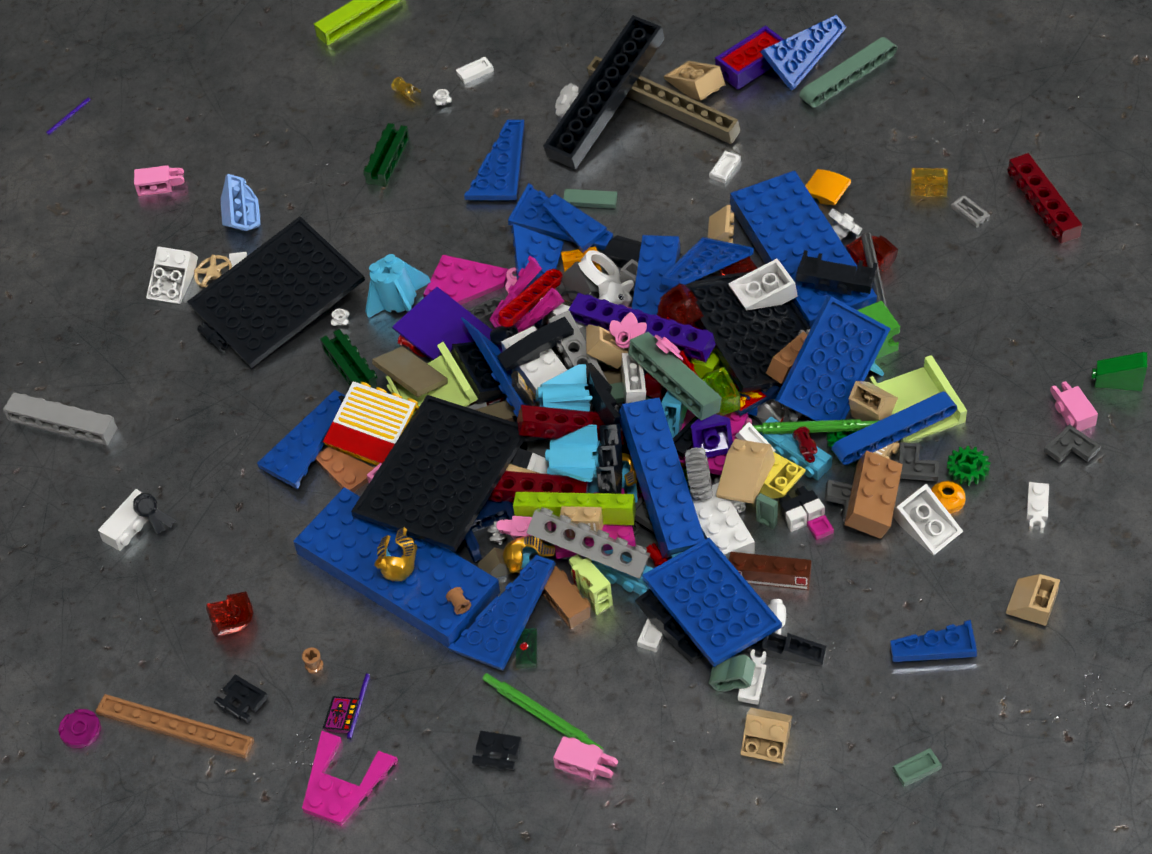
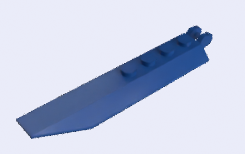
M462 317L463 323L492 369V377L500 383V390L505 395L507 394L506 400L515 408L513 412L518 417L521 405H534L520 385L512 369L505 371L497 359V356L501 353L500 349Z

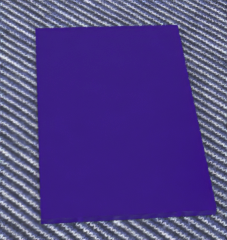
M438 287L433 289L392 326V329L431 360L442 355L437 346L441 342L445 343L450 352L452 344L475 342L463 323L462 317L490 341V333L492 331L491 328ZM497 344L496 346L500 349L502 353V345Z

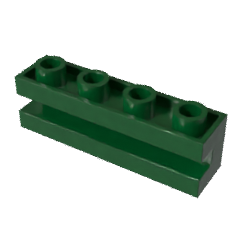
M388 123L386 128L383 129L380 141H377L375 151L370 155L369 163L363 170L367 184L387 186L410 139L407 126L401 125L399 130H396L395 124Z
M338 329L333 332V339L330 340L327 335L320 338L323 351L349 386H351L353 381L359 384L365 382L371 388L376 389L377 374L373 369H369L368 362L364 357H360L359 350L355 345H351V340L347 334H343Z

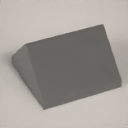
M575 262L563 273L562 283L566 291L574 290L584 295L589 294L594 298H599V287L583 273L578 265L580 262ZM568 293L573 302L577 294Z

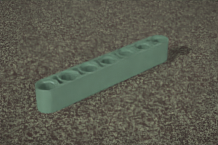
M885 37L879 38L805 86L800 92V98L811 107H817L892 58L897 51V46Z

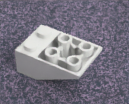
M157 247L146 299L181 304L194 276L198 256L190 251Z

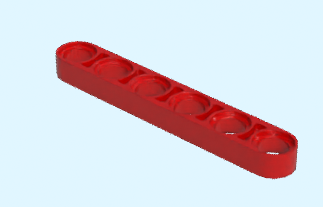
M556 269L546 271L500 310L498 323L504 327L513 326L534 308L551 288L556 289L561 284L562 272Z

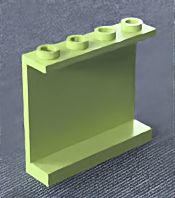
M444 342L437 345L442 355L427 364L447 377L448 384L416 397L399 383H394L388 375L386 376L389 382L386 386L391 394L392 392L396 393L405 400L411 398L418 402L419 407L427 395L465 407L478 400Z
M932 355L925 357L924 367L877 383L873 376L869 377L870 383L898 397L891 415L940 392H946L957 405V410L951 416L901 439V442L910 443L966 422L967 410Z

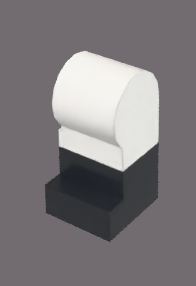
M519 448L512 464L541 474H547L549 461H546L540 455Z

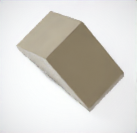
M494 547L477 563L478 568L495 578L512 574L504 563L503 549Z

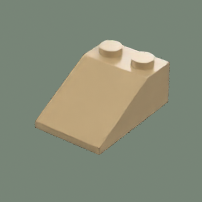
M687 61L664 75V79L689 98L699 101L706 99L709 94L719 91L720 87L725 85L720 66Z
M734 439L727 452L716 496L718 498L753 504L775 463L771 444Z

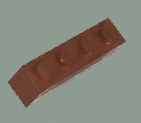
M730 552L729 561L749 584L809 590L812 560Z

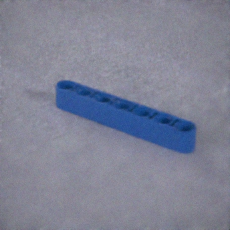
M940 392L836 441L832 446V451L843 465L850 464L860 459L866 450L873 453L951 416L957 410V405L946 392Z

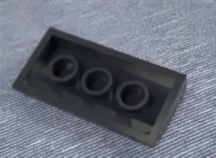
M616 235L606 246L603 254L609 257L617 267L622 268L631 259L639 262L641 242Z
M475 342L452 344L450 353L478 398L476 400L477 404L505 396L499 388L500 383L492 377L491 373L493 371Z

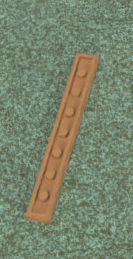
M104 694L95 711L97 715L245 759L254 743L253 737Z

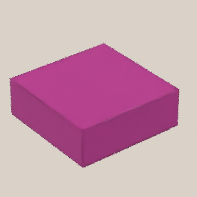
M826 515L807 522V527L815 540L834 533V528Z

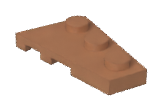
M332 447L324 449L315 459V462L342 489L345 487L352 492L357 491L368 483L367 474L374 469V467Z

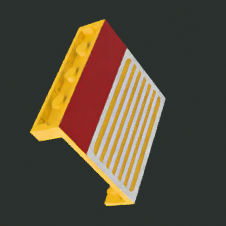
M353 381L323 443L349 456L377 466L384 462L406 428L413 412L418 410V402L411 398L407 400L402 399V396L393 392L388 394L379 387H376V389L371 388L365 382L359 384Z

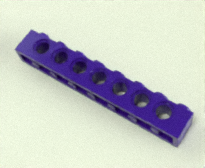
M578 293L568 309L576 323L586 326L588 324L600 326L610 331L609 328L612 320L621 322L628 313L632 312L637 318L638 323L645 322L647 324L646 332L653 336L658 335L661 338L665 336L680 351H683L687 357L703 362L707 361L716 345L713 333L708 330H700L688 324L677 323L672 319L667 320L655 314L644 313L639 309L634 310L622 304L617 305L605 299H597L589 294Z

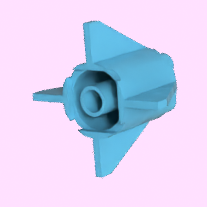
M388 254L385 258L372 263L369 266L371 279L365 310L367 317L370 318L384 309L388 312H391V310H396V312L406 310L408 313L412 309L411 306L414 304V298L417 296L415 291L431 282L430 278L425 273L395 257L394 254Z
M578 364L537 387V390H535V400L539 401L538 407L590 412L592 396H589V390H585L588 387L586 364Z
M587 425L556 440H550V449H546L545 459L549 461L547 474L568 476L588 482L589 493L599 492L596 467L600 466L598 446H601V443L598 441L597 425Z

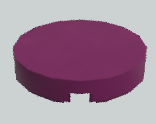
M77 709L73 713H68L64 716L58 731L61 740L66 746L81 749L96 741L100 735L101 724L94 712L88 709Z

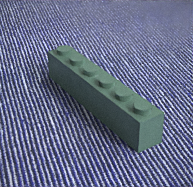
M646 332L630 339L628 354L696 417L702 421L720 412L722 397L671 351L668 354L662 351L656 345L657 338Z

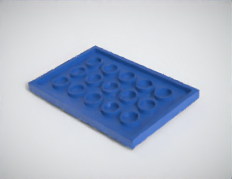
M827 295L775 401L815 421L845 420L850 410L849 396L855 381L865 380L891 328Z
M710 538L703 540L642 575V580L713 667L782 628V622Z

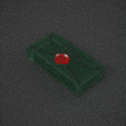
M537 628L523 630L516 644V668H537Z

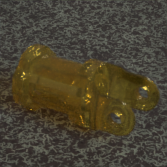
M397 77L392 82V89L399 91L404 98L413 103L414 101L410 96L415 91L421 94L418 88L410 83H406L402 77Z

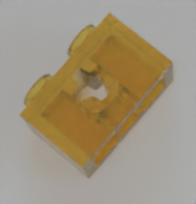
M911 169V196L947 197L948 169Z

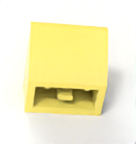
M773 452L775 463L758 496L761 493L775 499L784 497L806 472V469Z

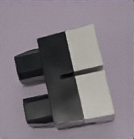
M805 486L797 488L795 490L796 497L792 499L789 494L779 498L781 516H784L787 521V527L790 532L805 527L808 521L825 515V506L813 490L808 491Z

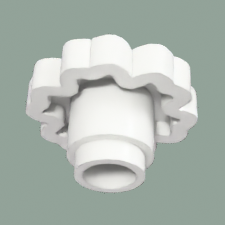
M572 83L565 85L560 92V96L557 98L555 108L556 114L559 117L564 116L579 94L577 93L579 88Z
M833 208L828 215L835 220L832 228L840 240L843 237L845 238L850 231L857 235L862 231V228L853 222L854 218L847 213L843 215Z

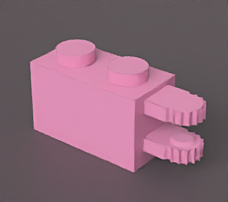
M169 165L134 170V186L138 196L172 192V186L184 184V178L182 177L184 170L182 168H169Z
M1065 381L1061 383L1063 392L1055 385L1050 388V392L1056 400V410L1063 415L1067 426L1070 424L1079 431L1096 426L1098 413L1079 386L1071 388Z
M512 516V520L502 519L496 522V528L501 534L511 535L513 540L523 536H532L526 533L532 517ZM548 521L547 528L550 531H554L555 523Z
M564 736L553 757L555 768L592 781L595 780L597 775L606 778L612 777L613 771L601 766L602 764L612 767L618 764V760L615 757L604 754L603 750L594 744L588 745L576 738Z

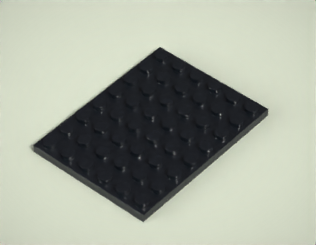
M299 216L187 302L253 368L364 282L365 277Z
M750 272L704 277L680 288H675L701 330H708L713 333L716 343L713 349L741 393L783 385V383L780 384L766 374L772 358L794 340L800 330L806 332V330L811 329L792 300L782 305L745 310L728 283Z
M427 395L351 510L352 516L397 532L405 527L407 529L406 535L456 552L526 436L519 435L518 423Z

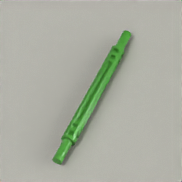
M860 419L769 422L752 426L759 433L763 432V434L793 433L796 429L803 426L809 428L810 433L859 431L880 420L861 421Z
M488 673L483 676L482 680L496 688L498 693L566 737L576 738L588 745L594 744L603 750V747L589 739L587 734L506 682H500Z

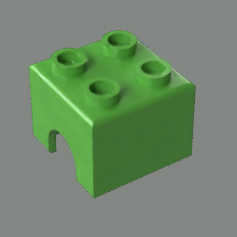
M883 301L857 310L891 328L876 359L898 351L899 342L895 343L893 336L900 333V325Z

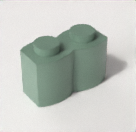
M747 655L729 658L719 665L712 667L709 684L716 691L748 688L751 686L756 664Z

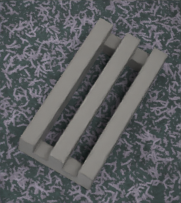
M965 195L951 204L952 210L976 228L979 227V224H983L984 220L987 221L990 218V214Z

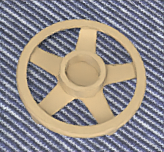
M211 255V257L202 261L194 269V279L199 286L206 288L208 286L206 284L210 279L219 278L222 275L221 269L229 266V269H231L232 263L225 256ZM216 259H223L226 261L219 265H216ZM210 261V266L208 268H202L207 262ZM198 273L206 274L202 283L198 280Z

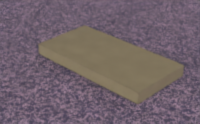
M403 346L372 359V364L416 397L448 384L447 377Z

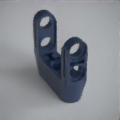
M486 501L463 539L474 563L482 560L479 551L480 546L473 532L494 525V521L498 522L502 519L512 520V516H515L512 502Z

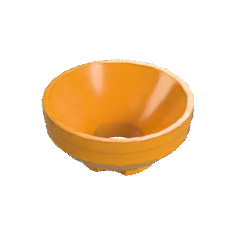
M942 481L935 484L931 489L949 514L956 513L963 508L966 499L965 492L957 483ZM944 488H951L954 493L946 495L942 490Z

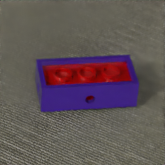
M765 25L715 57V65L720 66L724 80L738 90L772 68L760 51L784 39Z

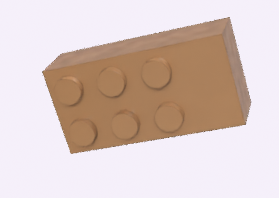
M865 451L857 463L844 525L882 539L891 527L903 464L870 451Z

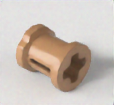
M455 587L446 594V599L453 604L456 614H463L470 609L471 602L465 599L462 588Z
M313 647L303 652L302 660L305 663V669L311 674H316L322 670L323 661L320 659L319 650Z

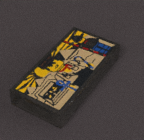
M518 371L513 372L511 375L513 388L526 405L537 406L535 394Z

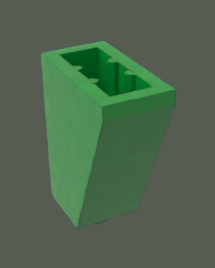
M1147 352L1098 360L1096 368H1092L1091 380H1095V388L1142 391L1147 371Z

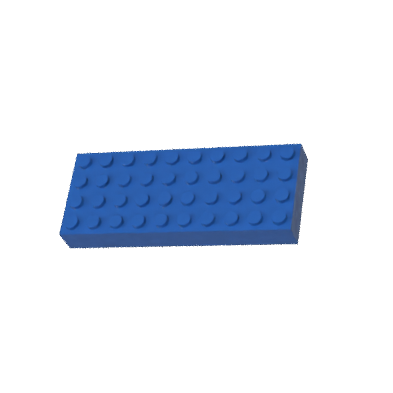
M795 170L730 193L731 210L764 263L767 264L778 259L795 282L798 297L792 299V301L810 327H812L827 295L856 310L877 302V295L873 289H871L870 294L852 291L851 295L814 289L815 284L796 281L797 270L804 250L808 251V257L818 258V254L822 253L823 261L851 266L857 265Z
M344 487L295 538L293 542L297 554L448 648L461 637V633L468 629L476 621L475 618L500 594L498 579L449 549L409 535L406 536L412 538L417 545L413 572L404 581L397 582L384 578L381 570L374 566L375 561L378 559L377 548L381 539L389 535L391 537L387 547L390 555L401 557L403 549L395 541L397 531L352 516L351 510L360 496ZM455 587L462 588L465 599L471 602L470 609L463 614H456L453 604L446 599L448 591Z

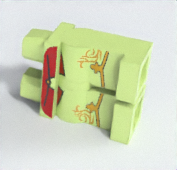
M579 554L570 558L569 564L572 566L571 576L573 577L574 584L581 590L583 596L591 600L593 612L598 615L613 605L611 584L592 564V560L587 557L583 559Z

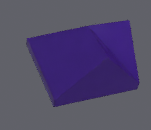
M714 414L702 421L698 418L691 425L693 448H704L707 458L727 454L733 443L730 418Z

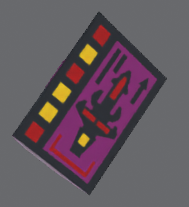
M332 696L322 729L333 733H348L351 729L360 698Z

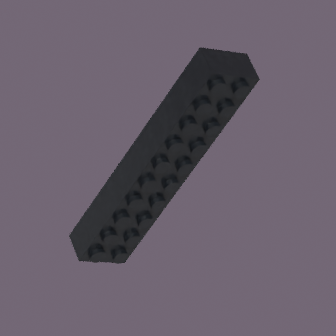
M632 15L543 145L548 158L575 170L577 169L664 41L662 26Z

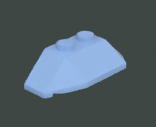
M227 174L220 199L222 225L244 231L259 227L261 224L258 198L246 184L244 178Z

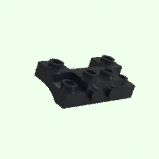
M804 250L797 270L796 281L815 284L814 289L851 295L852 291L870 294L878 263L874 262L873 268L862 266L863 261L859 260L858 266L823 261L822 253L818 254V258L808 257V251Z

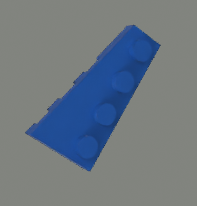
M556 194L543 203V209L560 225L564 233L566 232L570 236L571 241L579 246V250L582 253L607 233V227Z
M971 620L964 621V624L959 626L954 624L946 626V629L936 632L934 629L929 630L921 636L914 634L890 641L893 662L977 657Z

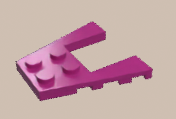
M528 257L529 263L525 269L521 268L518 273L520 277L515 285L511 284L508 289V296L505 300L500 301L489 320L494 327L501 326L498 323L500 310L515 299L542 270L534 257ZM551 288L530 312L514 324L518 329V333L533 326L564 302L556 289Z
M321 731L302 810L304 813L342 826L359 807V803L365 796L368 797L373 787L385 778L388 770L398 763V759L395 756L378 751L360 786L325 774L342 740L339 736Z

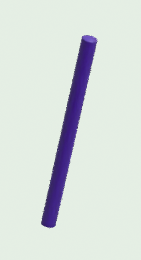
M90 98L85 99L46 133L51 134L87 104Z
M365 674L358 697L360 700L351 729L347 734V739H352L370 674Z

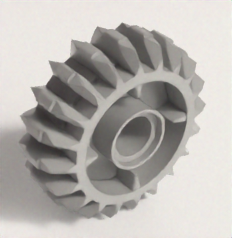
M695 447L686 450L685 461L692 498L695 501L709 499L712 497L713 491L705 449Z

